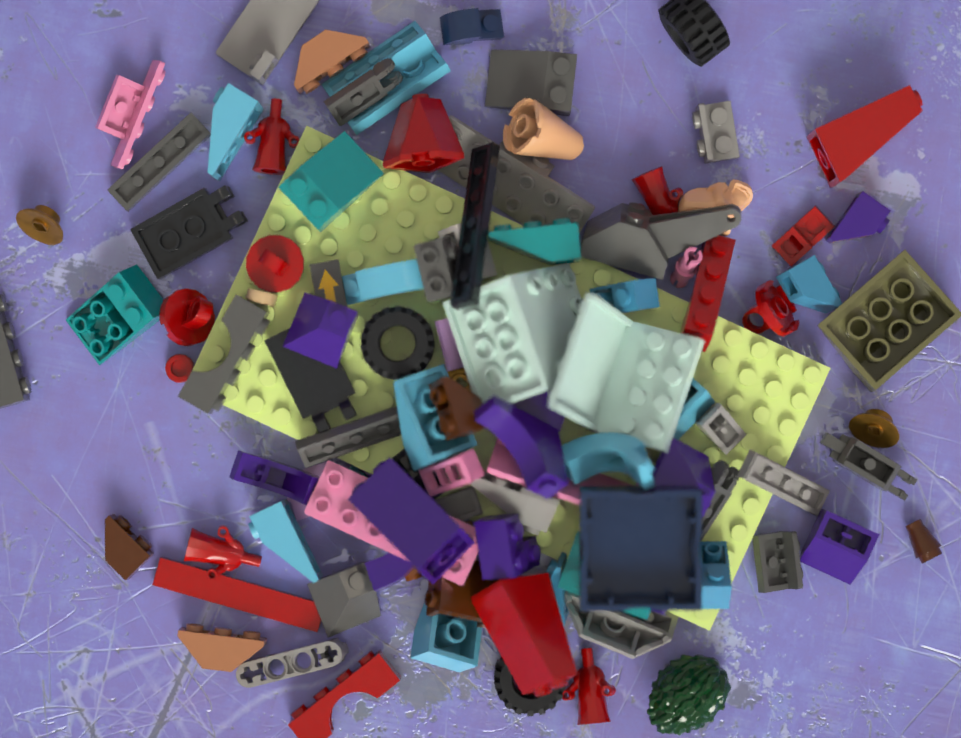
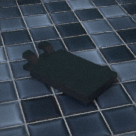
M224 185L209 194L207 188H202L130 229L157 279L164 278L233 239L230 230L248 222L243 211L240 212L238 210L228 217L224 213L220 204L235 197L229 186Z
M289 329L265 340L302 418L305 419L312 416L319 433L331 429L324 413L338 406L345 420L357 416L349 399V396L356 392L341 362H339L336 369L283 347Z

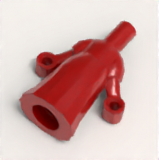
M272 98L270 115L263 118L255 129L244 134V140L247 144H254L256 137L260 136L258 151L252 168L255 172L269 175H284L286 170L285 138L288 140L291 148H296L299 143V137L290 131L288 122L281 117L283 101L281 99Z
M662 166L631 179L641 193L652 215L678 212L683 190L679 187L672 191L669 190Z
M220 525L217 533L219 537L225 538V541L192 528L184 561L218 564V567L208 569L206 576L208 580L214 581L225 571H233L242 563L256 567L260 566L262 556L245 552L244 546L239 540L232 537L226 525ZM224 529L226 532L221 533L220 530ZM213 572L215 575L210 576L209 573Z
M592 648L581 649L583 667L577 671L578 675L574 676V681L563 691L562 699H574L575 691L578 689L577 725L611 722L605 696L614 695L616 689L605 680L604 672L594 665Z

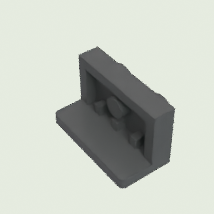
M445 237L414 245L427 301L432 302L451 297L458 251L456 244L451 242L450 237Z
M778 531L754 535L752 541L758 592L768 593L785 589H802L803 570L800 564V543L797 538V532Z

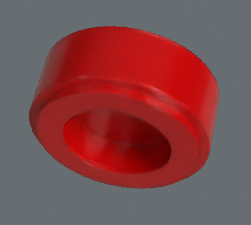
M176 354L168 359L165 371L172 381L183 383L187 381L195 364L189 356Z

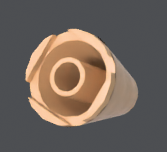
M524 98L511 109L509 116H512L509 125L505 124L503 129V142L508 151L516 155L574 160L582 153L584 148L582 135L539 101Z

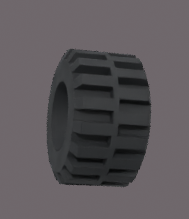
M670 0L658 9L661 23L681 52L694 64L702 67L730 45L729 35L725 26L706 0Z
M402 306L387 307L378 313L376 312L366 322L364 331L361 334V352L365 362L375 373L388 379L399 380L419 373L428 366L435 348L434 334L429 323L420 313ZM394 326H402L409 329L415 338L413 353L401 361L389 359L381 349L382 335L387 329Z
M502 656L499 661L497 660L494 672L495 689L499 699L505 703L509 710L513 709L519 715L521 713H525L527 716H533L536 713L542 715L546 713L547 709L550 708L552 710L556 706V702L562 699L566 686L552 689V693L540 697H535V693L523 695L515 687L513 676Z

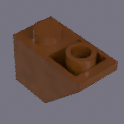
M448 376L441 377L429 384L430 398L436 407L439 416V426L445 435L446 441L476 434L486 429L485 426L475 421L474 411L483 404L479 396Z
M112 514L105 519V561L126 581L154 553L150 550L152 545L142 535L137 537L130 530L132 525L122 515L117 517L115 514Z

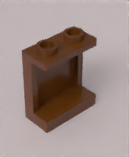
M475 560L462 586L443 577H440L434 584L429 581L428 591L425 595L426 615L445 614L477 621V627L485 628L470 597L502 579L483 580L480 561Z

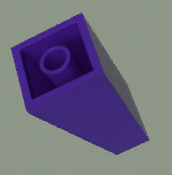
M390 457L386 461L379 463L374 468L373 474L365 482L359 483L348 498L381 534L432 584L475 543Z

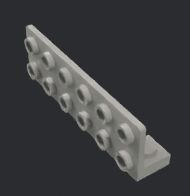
M250 0L217 49L216 54L261 85H264L320 0Z

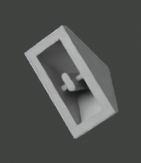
M714 403L694 423L725 455L747 435L720 403Z

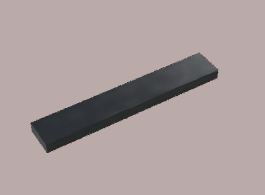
M494 142L474 148L471 152L450 306L456 310L479 304L500 146Z

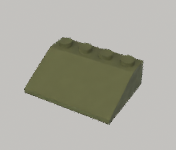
M904 250L817 326L852 372L870 392H873L959 319L961 311L910 254Z

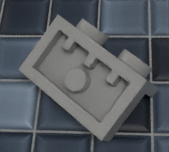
M731 101L706 105L704 103L698 104L696 112H692L694 129H699L701 140H697L699 157H704V163L739 158Z

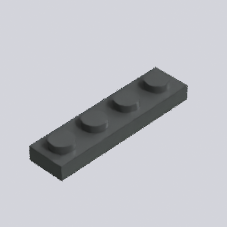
M190 113L107 191L129 212L211 136V133Z
M397 406L295 441L305 468L401 435Z

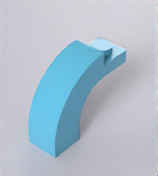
M417 259L372 267L342 276L347 305L395 294L424 290Z
M610 432L596 433L574 439L562 445L567 477L575 485L596 474L612 471L628 475L643 490H647L655 485L652 476L654 467L647 456L645 445L633 436Z

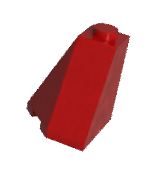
M423 93L415 94L412 96V99L400 105L383 160V168L431 173L464 159L463 149L441 99L429 98L428 94Z

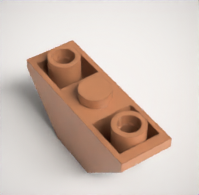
M325 29L303 44L294 82L298 93L301 94L305 91L308 94L320 86V80L326 76L332 78L342 72L345 63L351 59L353 62H356L368 53L366 49L370 47L366 37Z
M191 623L186 624V628L182 627L179 629L177 635L203 669L232 672L263 648L267 642V638L260 637V632L243 631V635L232 634V629L215 627V631L203 630V625Z

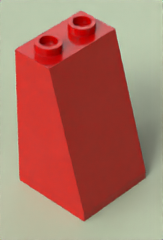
M908 85L814 129L806 137L830 188L845 180L922 112L920 106L923 105V102L917 90L913 91L911 86Z
M549 573L502 579L470 597L474 608L523 695L535 693V697L550 694L552 689L568 685L567 680L578 675Z

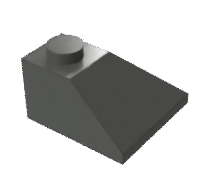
M365 562L357 563L325 576L315 583L310 582L307 584L328 638L381 616L377 593L373 589L364 564Z

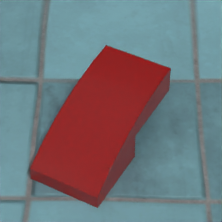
M815 205L783 234L772 247L792 266L829 233L835 225Z

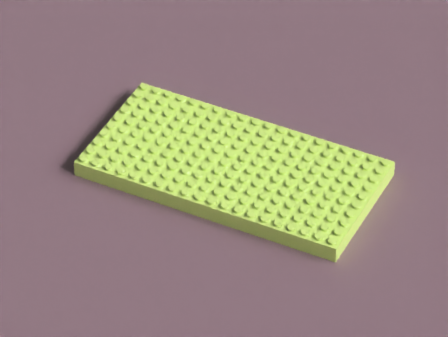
M306 125L279 185L335 138ZM367 154L368 157L381 169L384 175L321 233L291 200L277 188L251 243L252 246L260 238L268 235H282L291 239L301 249L304 258V272L300 281L292 289L271 293L278 296L276 306L272 307L251 302L269 313L267 319L270 320V323L262 336L257 334L252 344L256 347L249 360H242L238 367L241 374L234 386L228 385L223 393L227 397L223 405L297 440L319 432L312 416L305 419L302 418L265 340L291 327L304 293L315 295L310 264L338 259L341 274L345 276L372 267L417 259L414 245L439 239L438 231L462 222L464 198L404 170L383 168V161ZM491 211L488 234L490 231H494V226L511 224L512 229L523 228V225ZM488 238L497 275L483 279L481 287L508 275L556 265H547L492 243ZM248 252L192 371H210L220 366L226 360L231 348V337L222 318L235 295L246 299L248 288L267 292L258 288L250 280L246 270ZM581 257L578 263H569L571 270L575 274L576 285L583 301L586 293H590L589 289L639 280L607 264ZM657 288L660 307L622 313L634 322L680 333L689 302ZM421 290L347 305L348 308L357 311L359 316L340 362L356 392L349 396V399L357 416L345 420L338 406L324 413L331 429L397 406L393 384L396 380L388 379L375 373L365 362L361 352V334L364 331L366 322L372 318V315L382 311L384 308L395 306L410 308L420 313L429 323L435 341L432 359L424 369L427 370L445 364L435 321L447 319L442 302L450 300L451 297L428 302L425 291ZM718 316L713 337L706 352L701 351L693 378L708 391L715 403H720L747 435L727 455L695 424L679 441L707 455L711 468L714 467L718 460L727 462L729 467L733 466L740 470L749 450L755 451L785 467L831 368ZM394 326L387 329L382 335L380 342L382 352L386 357L395 361L408 358L415 348V338L412 332L402 326ZM459 377L456 380L463 387L468 386L463 377ZM566 417L564 418L561 431H559L561 445L586 435L596 434ZM486 428L473 434L478 445L471 449L475 450L483 471L488 473L487 468L498 437ZM402 435L336 458L373 474L374 468L379 463L386 461L389 457H394L404 449ZM645 447L648 458L652 465L655 466L661 451ZM621 472L600 473L634 486L636 484L631 477ZM740 477L726 504L702 541L700 540V542H727L731 584L773 495ZM468 483L446 491L438 498L471 487L472 485ZM475 489L483 514L470 518V520L476 521L488 515L507 514ZM558 499L559 504L547 533L540 531L539 535L524 531L523 537L536 536L537 545L540 547L541 553L558 560L562 552L566 553V559H568L576 533L579 532V506L563 499ZM720 609L672 610L668 612L710 631Z

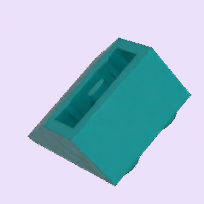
M570 218L553 220L552 225L541 226V221L523 223V228L512 229L511 224L494 226V231H490L488 234L490 242L547 265L578 263L581 259L578 222L571 223Z
M136 264L118 272L66 319V322L96 362L101 365L159 321L163 298Z

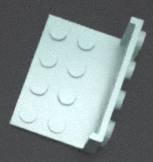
M569 263L508 275L481 287L479 304L456 310L450 306V300L442 302L472 393L479 396L483 404L493 395L512 404L551 390L555 386L559 374V363L565 357L568 348V337L575 327L578 318V307L583 301L576 285L575 274L571 270Z
M586 293L584 301L578 307V318L575 327L568 337V348L565 357L559 363V374L555 386L550 390L548 407L591 432L630 435L642 441L647 448L668 453L705 341L701 338L634 322L599 296Z

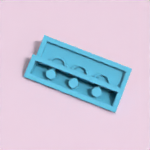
M413 21L372 49L360 60L350 64L338 75L321 84L329 97H331L369 70H373L374 65L387 58H391L394 61L395 68L393 72L399 71L403 76V81L389 91L387 96L347 122L356 135L451 71L416 21Z

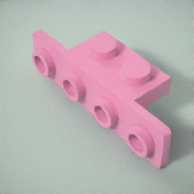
M153 60L151 62L143 85L120 75L115 76L95 126L96 129L121 139L111 162L113 167L123 169L124 165H128L132 159L134 152L131 149L135 138L138 139L144 129L143 118L145 113L151 110L155 101L153 96L155 88L162 83L165 76V70H163L165 63L160 60Z

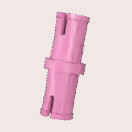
M696 247L687 248L683 257H680L674 265L675 271L671 274L670 281L673 285L677 280L678 283L675 286L677 288L685 287L688 280L693 278L697 272L698 264L701 262L703 255L700 250L697 255L694 254L697 250Z

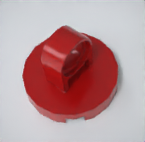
M268 235L260 238L251 246L246 257V270L250 280L258 288L269 293L283 292L292 289L300 281L304 272V258L301 249L291 239L282 235Z
M769 280L757 287L755 291L757 304L748 309L744 314L742 324L745 329L756 334L770 328L776 334L784 337L798 330L799 320L794 321L792 314L797 309L795 304L789 301L781 285L774 287V281ZM750 314H759L763 318L764 324L762 326L752 324Z
M188 288L177 290L167 296L160 307L159 320L161 325L164 324L165 329L168 331V334H166L168 338L178 345L188 347L204 342L215 323L213 303L208 301L197 290Z

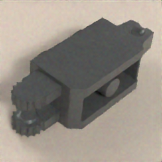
M825 432L819 442L832 450L829 457L833 458V462L878 489L888 491L904 501L908 495L902 489L891 485L894 478L898 476L907 484L915 485L917 481L915 477L901 470L899 464L853 437L842 434L840 439H837Z

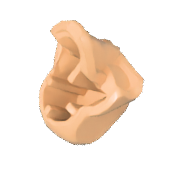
M733 179L729 186L725 182H717L708 188H695L689 190L681 197L678 212L728 204L737 205L742 211L752 201L753 191L747 183ZM730 214L728 217L733 218L734 215ZM728 230L722 233L721 235L728 236L731 230Z

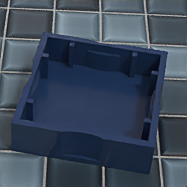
M698 485L653 486L647 490H643L640 486H579V605L581 611H625L633 608H650L659 611L702 610V567L699 559V543L702 534V490Z

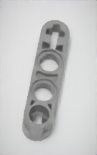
M332 638L327 641L249 660L237 668L236 679L243 687L251 688L330 668L344 661L345 655L349 653L346 642H341L339 638ZM329 646L332 650H337L338 652L334 658L329 656ZM300 652H305L310 656L311 664L308 668H302L298 665L297 656ZM317 654H321V657H322V658L319 659V662H320L321 665H318V655H317ZM273 659L283 662L284 671L281 675H276L271 671L270 664ZM248 666L251 671L263 667L264 673L254 676L252 678L253 681H251L250 677L245 678L244 672L248 671Z

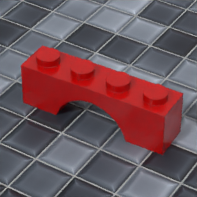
M721 235L703 242L700 249L703 258L698 264L693 291L680 331L681 334L701 338L705 341L702 352H706L714 334L736 241Z
M372 650L358 661L360 666L353 672L349 668L336 678L338 684L330 690L325 686L313 696L316 700L308 707L302 704L290 714L293 719L290 720L288 726L298 738H328L334 731L332 709L341 697L353 692H364L379 698L401 680L400 674L381 650L376 654Z

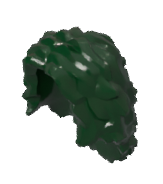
M698 654L693 657L681 655L680 659L671 660L670 665L664 670H659L657 679L652 682L651 687L653 689L649 695L647 714L649 715L650 723L653 726L656 725L657 731L661 734H677L680 736L684 732L690 733L691 730L703 728L706 722H713L716 713L719 710L725 709V702L731 690L727 672L720 667L719 661L713 657Z

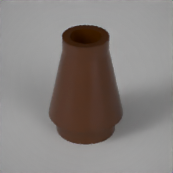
M921 519L905 526L915 558H919L922 564L942 554L939 548L942 545L926 528Z

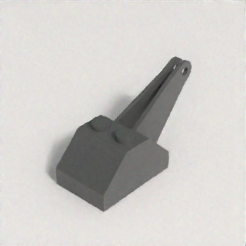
M621 203L587 221L580 247L581 257L663 280L669 258L685 251L689 247H694L737 227L741 222V210L737 205L728 204L718 207L652 215L651 211L646 210L641 204L629 203L628 205ZM732 214L734 217L729 218L728 215Z

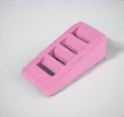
M474 449L418 470L430 497L471 483L484 476V471ZM433 471L436 472V475H437V477H438V479H439V482H440V484H441L440 487L438 486V483H437V481H436V479H435V476H434V474H433Z

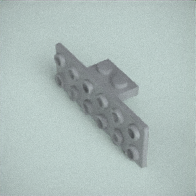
M450 115L449 119L463 149L464 159L438 169V171L466 188L472 149L493 141ZM502 141L499 144L500 150L492 205L522 224L541 221V226L552 225L553 220L570 218L571 223L578 222V232L580 233L593 213L595 206L548 177L554 165L549 163L547 158L513 154L505 148Z

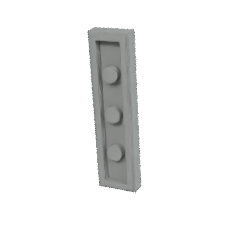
M749 450L737 475L816 516L819 515L830 490L752 450Z

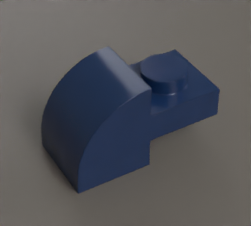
M464 9L450 12L440 17L443 45L470 44L473 41L500 40L504 38L501 9Z

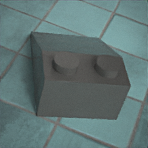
M491 50L485 107L511 110L522 99L530 98L539 101L556 115L570 116L577 54L552 51Z

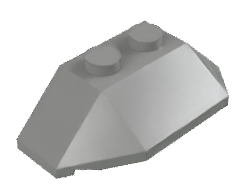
M566 590L564 594L565 603L578 636L634 659L670 642L673 638L679 616L670 612L661 615L651 611L649 618L643 619L623 611H581L579 596Z

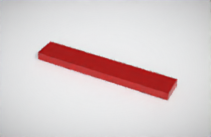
M160 557L153 586L314 632L319 630L321 619L314 601L311 599L223 574L219 575L214 581H210L206 577L208 571L206 569ZM213 572L209 573L210 576L215 575Z

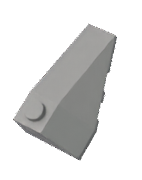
M484 472L483 477L469 483L507 514L519 513V519L523 524L524 531L539 535L540 531L547 533L559 504L558 499L553 497L546 499L522 485L505 479H499Z

